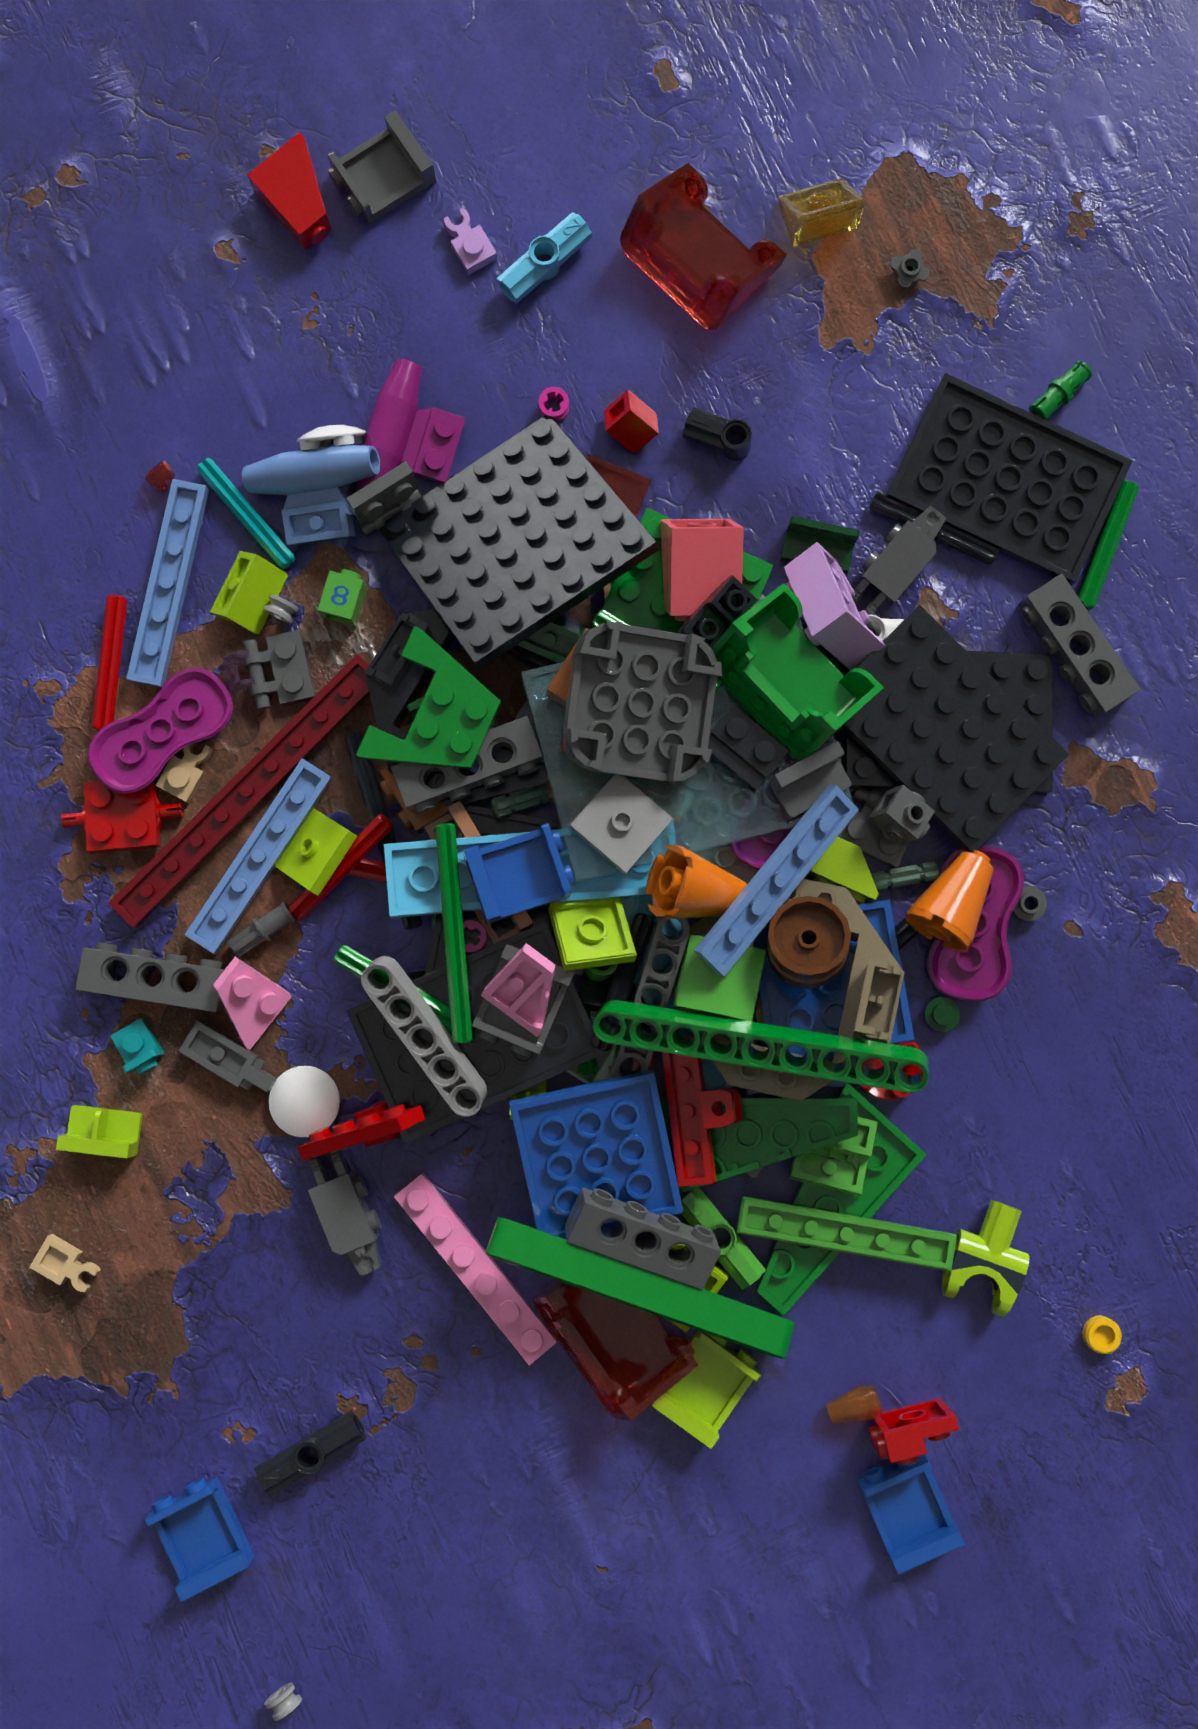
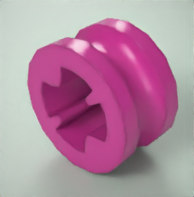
M550 387L542 391L538 401L541 416L551 417L555 423L565 419L569 413V398L566 392L559 387ZM551 398H555L556 402L561 400L562 402L559 404L560 410L553 412L552 407L547 410L548 400Z
M464 921V929L468 928L470 931L477 929L481 936H477V939L480 940L477 945L473 946L471 943L465 945L466 953H476L486 944V931L477 921Z

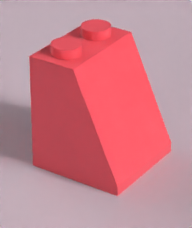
M661 519L665 611L670 616H674V620L686 622L696 609L729 576L733 575L742 584L744 527L731 519Z

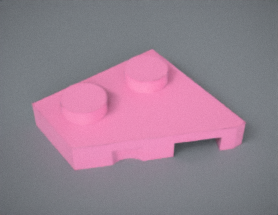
M526 943L489 982L481 996L538 1037L544 1026L556 965Z
M234 957L213 984L219 999L225 1006V1011L230 1021L234 1024L240 1036V1041L248 1050H251L292 997L287 990L237 957Z

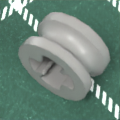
M270 594L269 599L271 603L269 606L265 605L263 610L280 621L292 624L293 619L291 615L294 612L297 613L299 608L280 596Z
M292 1682L279 1688L264 1703L267 1709L273 1710L272 1718L274 1721L287 1716L302 1701L299 1694L295 1695L293 1693L295 1686Z

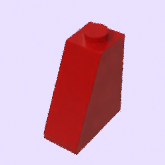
M299 132L248 173L247 176L258 197L300 245L307 250L312 245L321 243L331 230V226L305 138Z

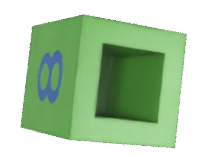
M341 569L340 573L329 571L318 611L324 619L357 627L368 591L364 580L360 579L361 575L346 569Z

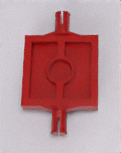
M156 778L143 789L126 794L112 791L100 781L84 783L85 804L83 812L63 813L61 823L63 828L84 827L86 831V850L90 854L160 848V829L163 819L183 818L184 812L182 811H184L182 803L162 805L158 797V787L155 786L158 782Z

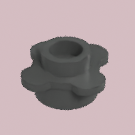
M912 249L905 256H895L892 258L890 267L894 270L895 279L900 287L909 288L916 285L919 280L926 281L928 279L930 270L924 266L921 260V251ZM908 266H911V267L913 268V270H912V271H908V270H907V267H908Z

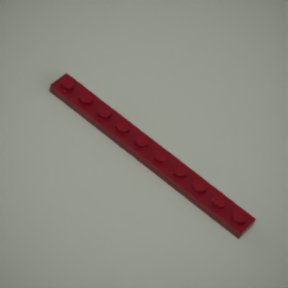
M358 654L108 903L132 928H138L294 771L302 758L305 760L370 695L364 674L369 664Z

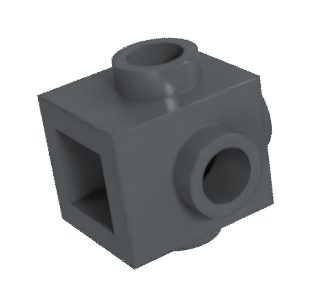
M901 785L884 792L868 819L883 830V835L887 839L903 844L913 840L918 841L927 833L930 828L928 822L935 811L925 803V799L920 794L910 791L906 786Z

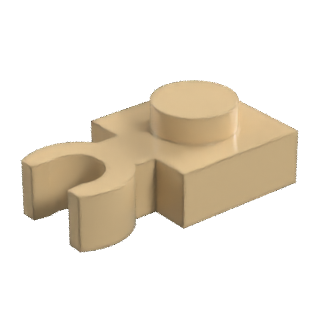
M196 743L184 747L182 760L173 755L155 786L190 803L206 774L198 769L200 763L206 762L212 755L213 749L207 745L198 755L193 753V747Z
M54 1234L47 1236L29 1267L58 1285L64 1284L67 1278L71 1279L72 1286L80 1292H86L91 1288V1285L83 1281V1272L87 1271L95 1276L101 1271L100 1267L95 1263L86 1262L82 1264L79 1262L78 1259L83 1251Z

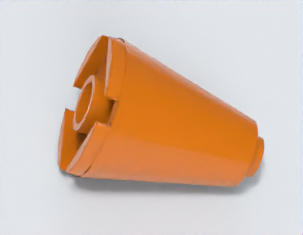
M668 845L665 848L669 849V851L664 856L658 854L653 861L648 874L646 894L652 895L653 905L648 904V907L658 917H721L747 886V883L683 846Z
M974 850V852H962L909 907L905 915L907 916L906 922L929 940H932L934 936L944 940L943 947L956 952L966 953L973 943L994 871L993 866L990 864L991 859L977 850Z

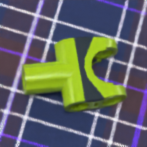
M990 1200L979 1235L963 1229L956 1231L957 1239L952 1271H943L941 1284L943 1296L953 1299L957 1295L960 1286H964L966 1280L973 1275L984 1274L990 1278L993 1287L992 1314L1000 1317L1008 1314L1022 1288L1030 1260L1028 1253L1010 1247L1022 1213L1021 1210Z

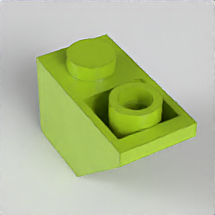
M839 837L833 841L807 874L814 877L812 881L846 887L858 904H864L865 901H875L879 894L860 846Z

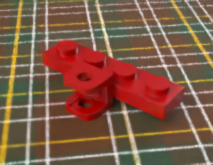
M662 1052L678 1187L714 1184L717 1182L710 1128L724 1127L743 1119L741 1093L733 1088L706 1090L701 1058ZM722 1102H723V1103L725 1104V1106H726V1111H725V1112H724V1111L722 1110V1108H721Z
M381 1101L355 1113L356 1125L354 1120L351 1119L332 1127L333 1132L330 1131L329 1127L319 1129L309 1134L310 1141L297 1148L302 1160L365 1143L367 1148L401 1136L400 1132L426 1118L421 1105L405 1109L404 1104L389 1108L386 1101Z

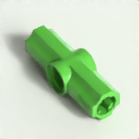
M698 1187L686 1191L680 1196L683 1213L681 1214L690 1226L701 1225L711 1231L716 1228H724L729 1231L728 1241L719 1246L721 1253L718 1261L741 1290L758 1280L766 1269L703 1190Z

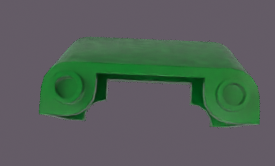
M783 583L735 620L713 646L712 650L717 661L721 662L722 676L717 678L721 680L727 690L763 728L789 750V755L798 760H803L814 754L884 687L869 672L861 668H854L844 676L795 625L803 614V608L798 597Z

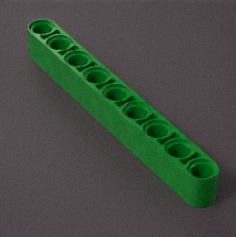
M611 1000L605 1003L593 1023V1031L596 1037L610 1044L908 1093L921 1091L929 1080V1060L924 1052L914 1047L620 1000ZM605 1016L616 1017L621 1026H610L606 1022ZM647 1021L653 1023L658 1032H646L642 1028L641 1023ZM688 1028L695 1037L692 1039L682 1038L677 1029ZM725 1034L731 1039L732 1043L728 1045L719 1044L715 1040L714 1035ZM751 1041H765L769 1049L765 1051L756 1050L752 1047ZM800 1046L805 1049L807 1054L803 1057H796L789 1052L788 1048ZM838 1052L844 1056L845 1060L840 1063H833L826 1058V1054ZM869 1058H875L880 1060L883 1066L878 1069H870L863 1062ZM908 1064H913L922 1071L917 1075H907L902 1071V1068Z
M500 1217L496 1219L485 1253L487 1256L780 1359H786L796 1324L791 1320L569 1243L565 1239Z

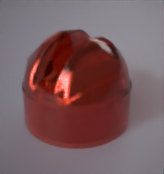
M164 459L154 466L144 478L155 489L162 491L168 489L165 480L172 483V479H175V473Z

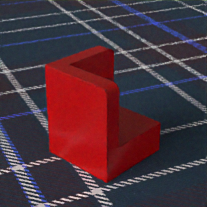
M626 390L604 410L605 431L632 453H637L659 434L657 414L630 390Z

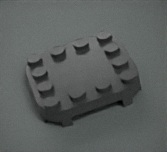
M621 621L605 622L584 631L577 641L572 655L563 726L567 757L571 761L576 762L580 767L594 772L663 782L685 781L696 775L703 765L709 762L712 749H708L715 689L717 677L722 676L721 662L717 661L713 650L704 642L705 638L695 634L685 635L621 624Z

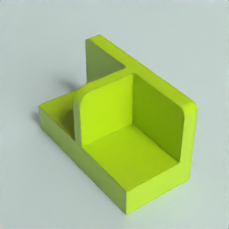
M73 1105L70 1109L67 1133L58 1135L56 1150L118 1158L137 1156L143 1115L140 1112Z

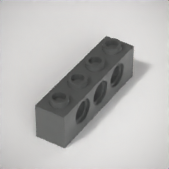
M1063 574L1058 575L1033 591L1019 603L1023 620L1027 625L1035 628L1041 637L1040 644L1047 654L1054 656L1060 665L1059 671L1061 676L1068 684H1073L1080 695L1078 697L1079 702L1085 711L1092 713L1097 718L1141 690ZM1051 612L1061 616L1063 626H1056L1050 620ZM1070 641L1080 644L1082 655H1076L1071 651ZM1090 669L1096 670L1101 675V685L1091 681L1089 677Z
M528 716L489 730L476 759L479 763V769L472 776L461 774L460 768L407 762L394 765L391 769L406 808L410 812L416 810L417 814H421L438 807L436 802L450 797L451 801L465 798L471 795L470 789L484 784L485 789L497 786L505 782L504 776L514 772H518L519 776L534 772L539 769L538 763L543 762V755ZM502 746L509 747L513 751L511 760L506 763L496 762L493 759V754L497 748ZM432 772H441L445 775V782L440 788L431 789L427 787L426 779Z
M96 942L95 949L83 947L75 990L211 1012L225 1011V1006L213 987L215 981L225 970L221 969L222 962L201 959L200 965L186 963L188 956L166 953L165 960L152 958L153 951L138 948H131L130 954L117 952L118 945ZM122 961L126 965L127 973L119 981L114 976V967L118 962ZM154 967H158L162 973V979L156 986L151 985L148 980V974ZM189 972H192L197 979V985L191 992L185 990L183 986V978Z
M584 1187L581 1188L565 1223L567 1242L702 1290L721 1253L716 1236L708 1228L701 1225L692 1227L683 1224L678 1218L668 1213L658 1215L648 1211L646 1207L638 1202L628 1201L625 1203L614 1199L610 1193L598 1188L593 1191ZM614 1219L618 1221L610 1227L602 1225L607 1220ZM642 1232H651L646 1238H637V1235ZM676 1244H684L679 1250H670Z

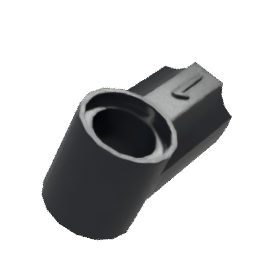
M693 407L686 420L682 437L718 450L726 458L737 461L745 458L750 452L752 432L748 423L743 420H728ZM732 435H740L745 441L740 445H732L727 439Z

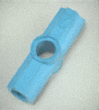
M572 212L547 235L538 236L533 239L529 250L496 278L497 284L511 302L513 301L517 304L542 281L554 278L558 274L560 266L592 238V232L586 221L579 214ZM544 254L552 257L551 260L546 262L539 261L537 258Z

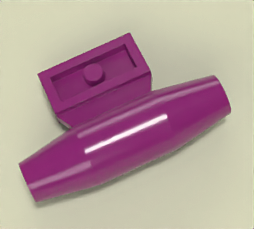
M397 359L377 396L363 445L376 448L380 458V471L377 475L357 481L356 491L364 488L405 461L416 477L437 484L446 483L466 418L434 407L417 410L422 368L414 362Z

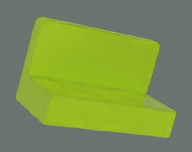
M240 551L210 613L220 619L234 622L254 634H260L269 616L263 608L265 605H270V594L279 596L288 574L257 554Z

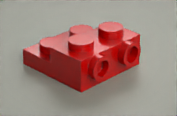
M941 1398L872 1414L874 1426L868 1428L873 1448L877 1450L880 1460L888 1458L891 1463L896 1462L899 1465L914 1463L918 1460V1456L927 1454L924 1443L925 1438H928L930 1441H939L950 1437V1432L959 1430L956 1415Z

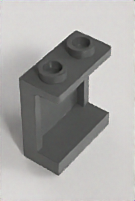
M396 110L384 117L387 128L339 159L334 152L327 155L331 168L327 170L330 178L338 189L344 187L349 195L346 197L350 208L356 216L362 214L368 224L376 221L436 182L432 162Z
M506 944L493 978L520 949ZM555 966L544 1026L538 1037L485 998L472 1023L473 1027L478 1028L476 1035L493 1043H497L498 1038L512 1043L510 1050L529 1058L532 1052L540 1054L574 972L570 970L564 971L563 967Z

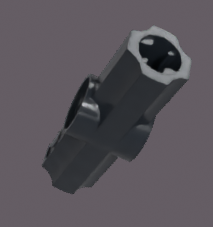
M350 1410L317 1431L305 1434L300 1441L256 1466L257 1481L262 1490L269 1496H272L305 1475L316 1473L322 1465L366 1440V1434L360 1419ZM312 1446L316 1448L319 1453V1459L310 1460L306 1458L303 1453V1447Z

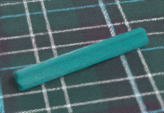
M206 458L199 463L196 468L199 474L275 563L283 570L292 565L296 560L295 556L211 458Z

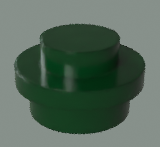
M936 997L926 1005L924 1019L932 1030L948 1032L957 1026L960 1020V1010L952 999Z

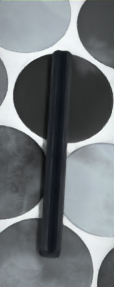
M361 732L349 734L345 737V743L370 822L379 814H383L389 819L371 760H364L356 756L364 738ZM393 828L378 843L385 869L384 844L397 843ZM421 916L401 917L405 930H413L422 926Z

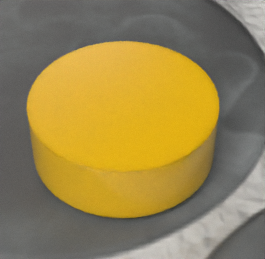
M1102 1315L1093 1316L1083 1326V1340L1093 1351L1099 1354H1109L1119 1347L1122 1333L1118 1324L1110 1318Z

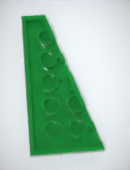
M847 1083L845 1086H842L838 1098H857L858 1117L878 1122L872 1156L867 1162L862 1194L857 1197L801 1182L792 1205L871 1218L927 1154ZM776 1240L765 1266L766 1271L761 1275L756 1291L784 1316L838 1256L840 1251Z
M659 1097L676 1174L667 1097ZM741 1098L744 1115L741 1121L724 1127L710 1128L716 1179L718 1182L858 1136L857 1098H806L801 1102L787 1098ZM722 1102L721 1108H722V1110L725 1112V1111H726V1106H725V1104ZM709 1184L678 1187L679 1193L681 1194Z

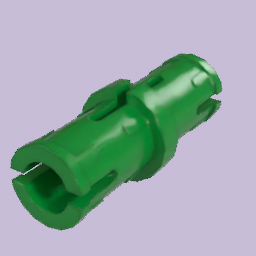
M1076 361L1059 379H1054L1048 385L1049 389L1029 406V412L1047 420L1062 405H1067L1073 399V394L1092 377L1091 368L1085 362Z

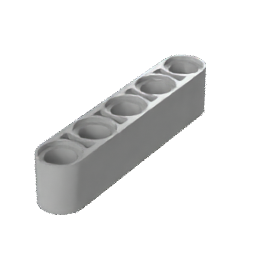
M388 956L376 958L362 973L361 984L364 990L450 1108L460 1116L476 1114L480 1110L487 1094V1086L458 1044L453 1042L450 1033L394 958ZM374 969L384 970L389 976V983L383 984L378 982L374 977ZM395 1000H406L411 1006V1012H400L395 1005ZM417 1030H428L433 1036V1042L426 1043L418 1038ZM438 1060H450L455 1067V1071H443L438 1064ZM460 1090H472L477 1100H464L461 1097Z

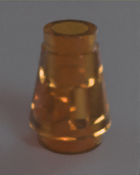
M863 1383L833 1401L826 1403L833 1424L875 1420V1415L883 1413L880 1398L874 1384L865 1386Z

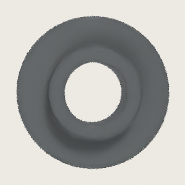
M1025 886L1012 912L1020 920L1035 921L1042 917L1046 911V897L1038 888ZM1027 897H1031L1035 901V907L1032 910H1028L1024 905Z

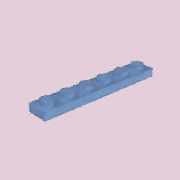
M172 479L126 679L129 682L158 688L163 687L166 682L209 494V489L206 485Z
M303 758L300 760L185 933V936L211 953L218 954L304 821L333 780L331 776Z
M828 785L694 949V952L717 975L725 977L774 916L778 908L783 905L858 812L859 809L837 785Z

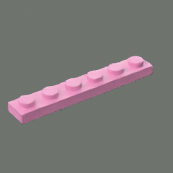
M424 1173L420 1174L394 1196L529 1366L557 1343V1338L495 1261L485 1254L486 1250Z

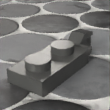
M201 1020L196 1021L179 1049L180 1053L236 1087L250 1090L254 1084L267 1092L268 1090L271 1091L277 1080L275 1076L262 1069L266 1062L260 1059L259 1055Z

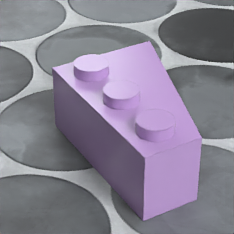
M818 542L784 567L789 579L786 585L801 602L803 608L801 618L808 626L805 629V633L815 646L821 644L850 670L860 665L873 651H878L885 647L881 637L876 636L866 627L865 623L870 618L865 610L858 612L852 598L855 592L837 560Z

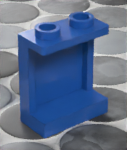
M549 823L541 825V828L482 848H479L477 845L464 849V859L486 925L571 896V887L576 885L570 866H563L559 853L564 851L558 831L552 832Z
M925 1455L918 1456V1460L911 1464L899 1465L895 1463L886 1468L882 1466L871 1468L863 1474L864 1478L857 1480L898 1575L965 1545L931 1471L932 1467Z
M204 1477L192 1482L184 1488L185 1493L173 1499L171 1494L159 1499L151 1505L152 1511L144 1519L146 1527L154 1525L180 1582L176 1586L175 1591L181 1602L248 1568L255 1557L218 1477L208 1482L205 1481Z

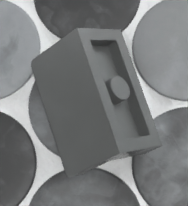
M838 741L775 774L768 782L788 818L792 819L807 811L828 785H837L841 791L848 789L852 785L839 762V759L845 753Z

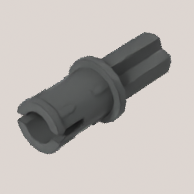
M282 902L280 906L260 919L257 917L253 918L254 923L228 940V945L232 952L239 957L265 940L270 942L272 935L297 920L288 910L289 906Z

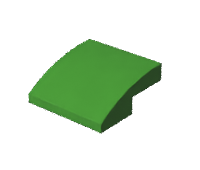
M690 934L686 944L674 1007L701 1014H714L752 1022L766 950L749 946L724 977L717 975L694 952V949L703 940L704 936Z
M858 1117V1136L793 1156L789 1179L859 1197L862 1194L867 1162L872 1156L878 1122Z

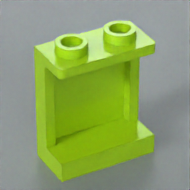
M696 1330L650 1399L652 1407L712 1449L719 1439V1429L752 1381H758L761 1374L756 1367L758 1361L743 1349L736 1353L726 1345L727 1340Z

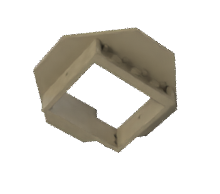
M803 879L783 905L791 899L804 896L824 898L841 910L848 920L851 931L850 941L857 942L838 1035L890 1044L905 971L897 963L846 887ZM704 917L690 926L689 935L705 937L720 917ZM754 939V941L750 944V946H752V947L754 946L755 939ZM685 950L680 963L675 989L673 993L674 1000L676 997ZM680 1008V1010H682V1011L693 1012V1011H690V1010H686V1009ZM725 1034L714 1035L715 1040L719 1044L728 1045L732 1043L731 1039ZM751 1044L752 1047L759 1051H765L769 1049L766 1047ZM834 1052L833 1063H840L845 1060L843 1055ZM791 1053L793 1056L803 1057L802 1055ZM713 1061L730 1086L800 1102L835 1081Z

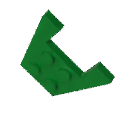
M414 626L401 656L405 660L435 672V675L406 739L402 740L369 725L356 756L364 760L374 759L397 763L407 762L429 766L472 769L501 706V701L423 630Z

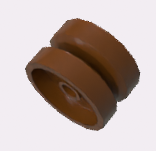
M804 896L791 899L778 908L770 921L766 952L771 968L780 979L794 987L811 989L826 985L838 976L845 965L851 939L848 920L836 905L824 898ZM806 941H811V942H813V944H810V945L805 944V943H806Z

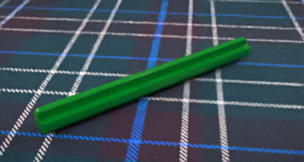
M446 823L436 825L435 831L452 1040L454 1043H468L473 1038L456 829L454 824Z

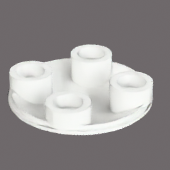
M328 425L315 428L297 439V442L300 443L301 450L332 445V440L335 446L358 444L364 442L366 431L348 425Z
M298 1066L287 1070L277 1078L270 1091L269 1110L274 1122L284 1132L296 1137H309L310 1133L329 1127L333 1123L339 1111L341 1095L334 1080L326 1072L312 1066Z

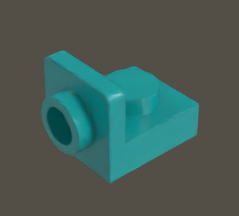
M140 1018L110 1035L126 1063L122 1067L125 1073L137 1071L138 1075H142L158 1066L156 1059L165 1055L145 1018Z

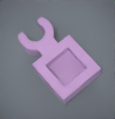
M461 208L459 211L463 222L460 225L452 224L448 216L444 218L448 234L456 237L450 241L451 247L467 274L470 275L497 260V253L480 225L471 229L469 213L464 208Z

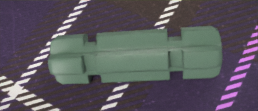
M549 782L546 785L509 793L507 797L501 795L491 800L492 813L497 818L511 815L512 810L514 813L539 805L540 801L541 803L549 802L548 796L551 793L547 790Z
M932 861L922 863L920 867L916 864L889 869L887 873L884 870L873 872L871 875L877 891L888 889V886L892 889L919 884L921 880L923 882L935 881L939 877V870L936 862Z

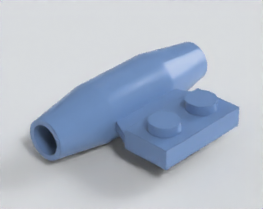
M327 445L315 449L296 450L280 453L245 466L242 470V481L249 494L287 495L284 509L282 510L287 545L355 536L352 511L347 502V497L340 487L377 475L380 471V458L374 446Z

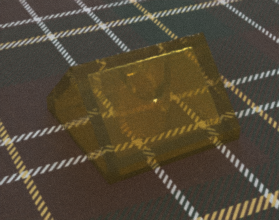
M843 178L778 196L779 206L792 247L857 229L865 206L864 198Z

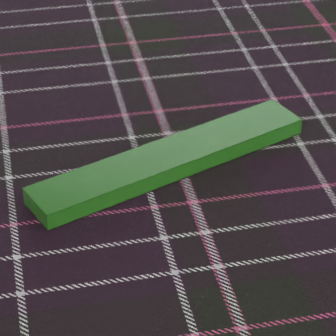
M742 1196L736 1232L740 1234L952 1271L957 1235L954 1233Z

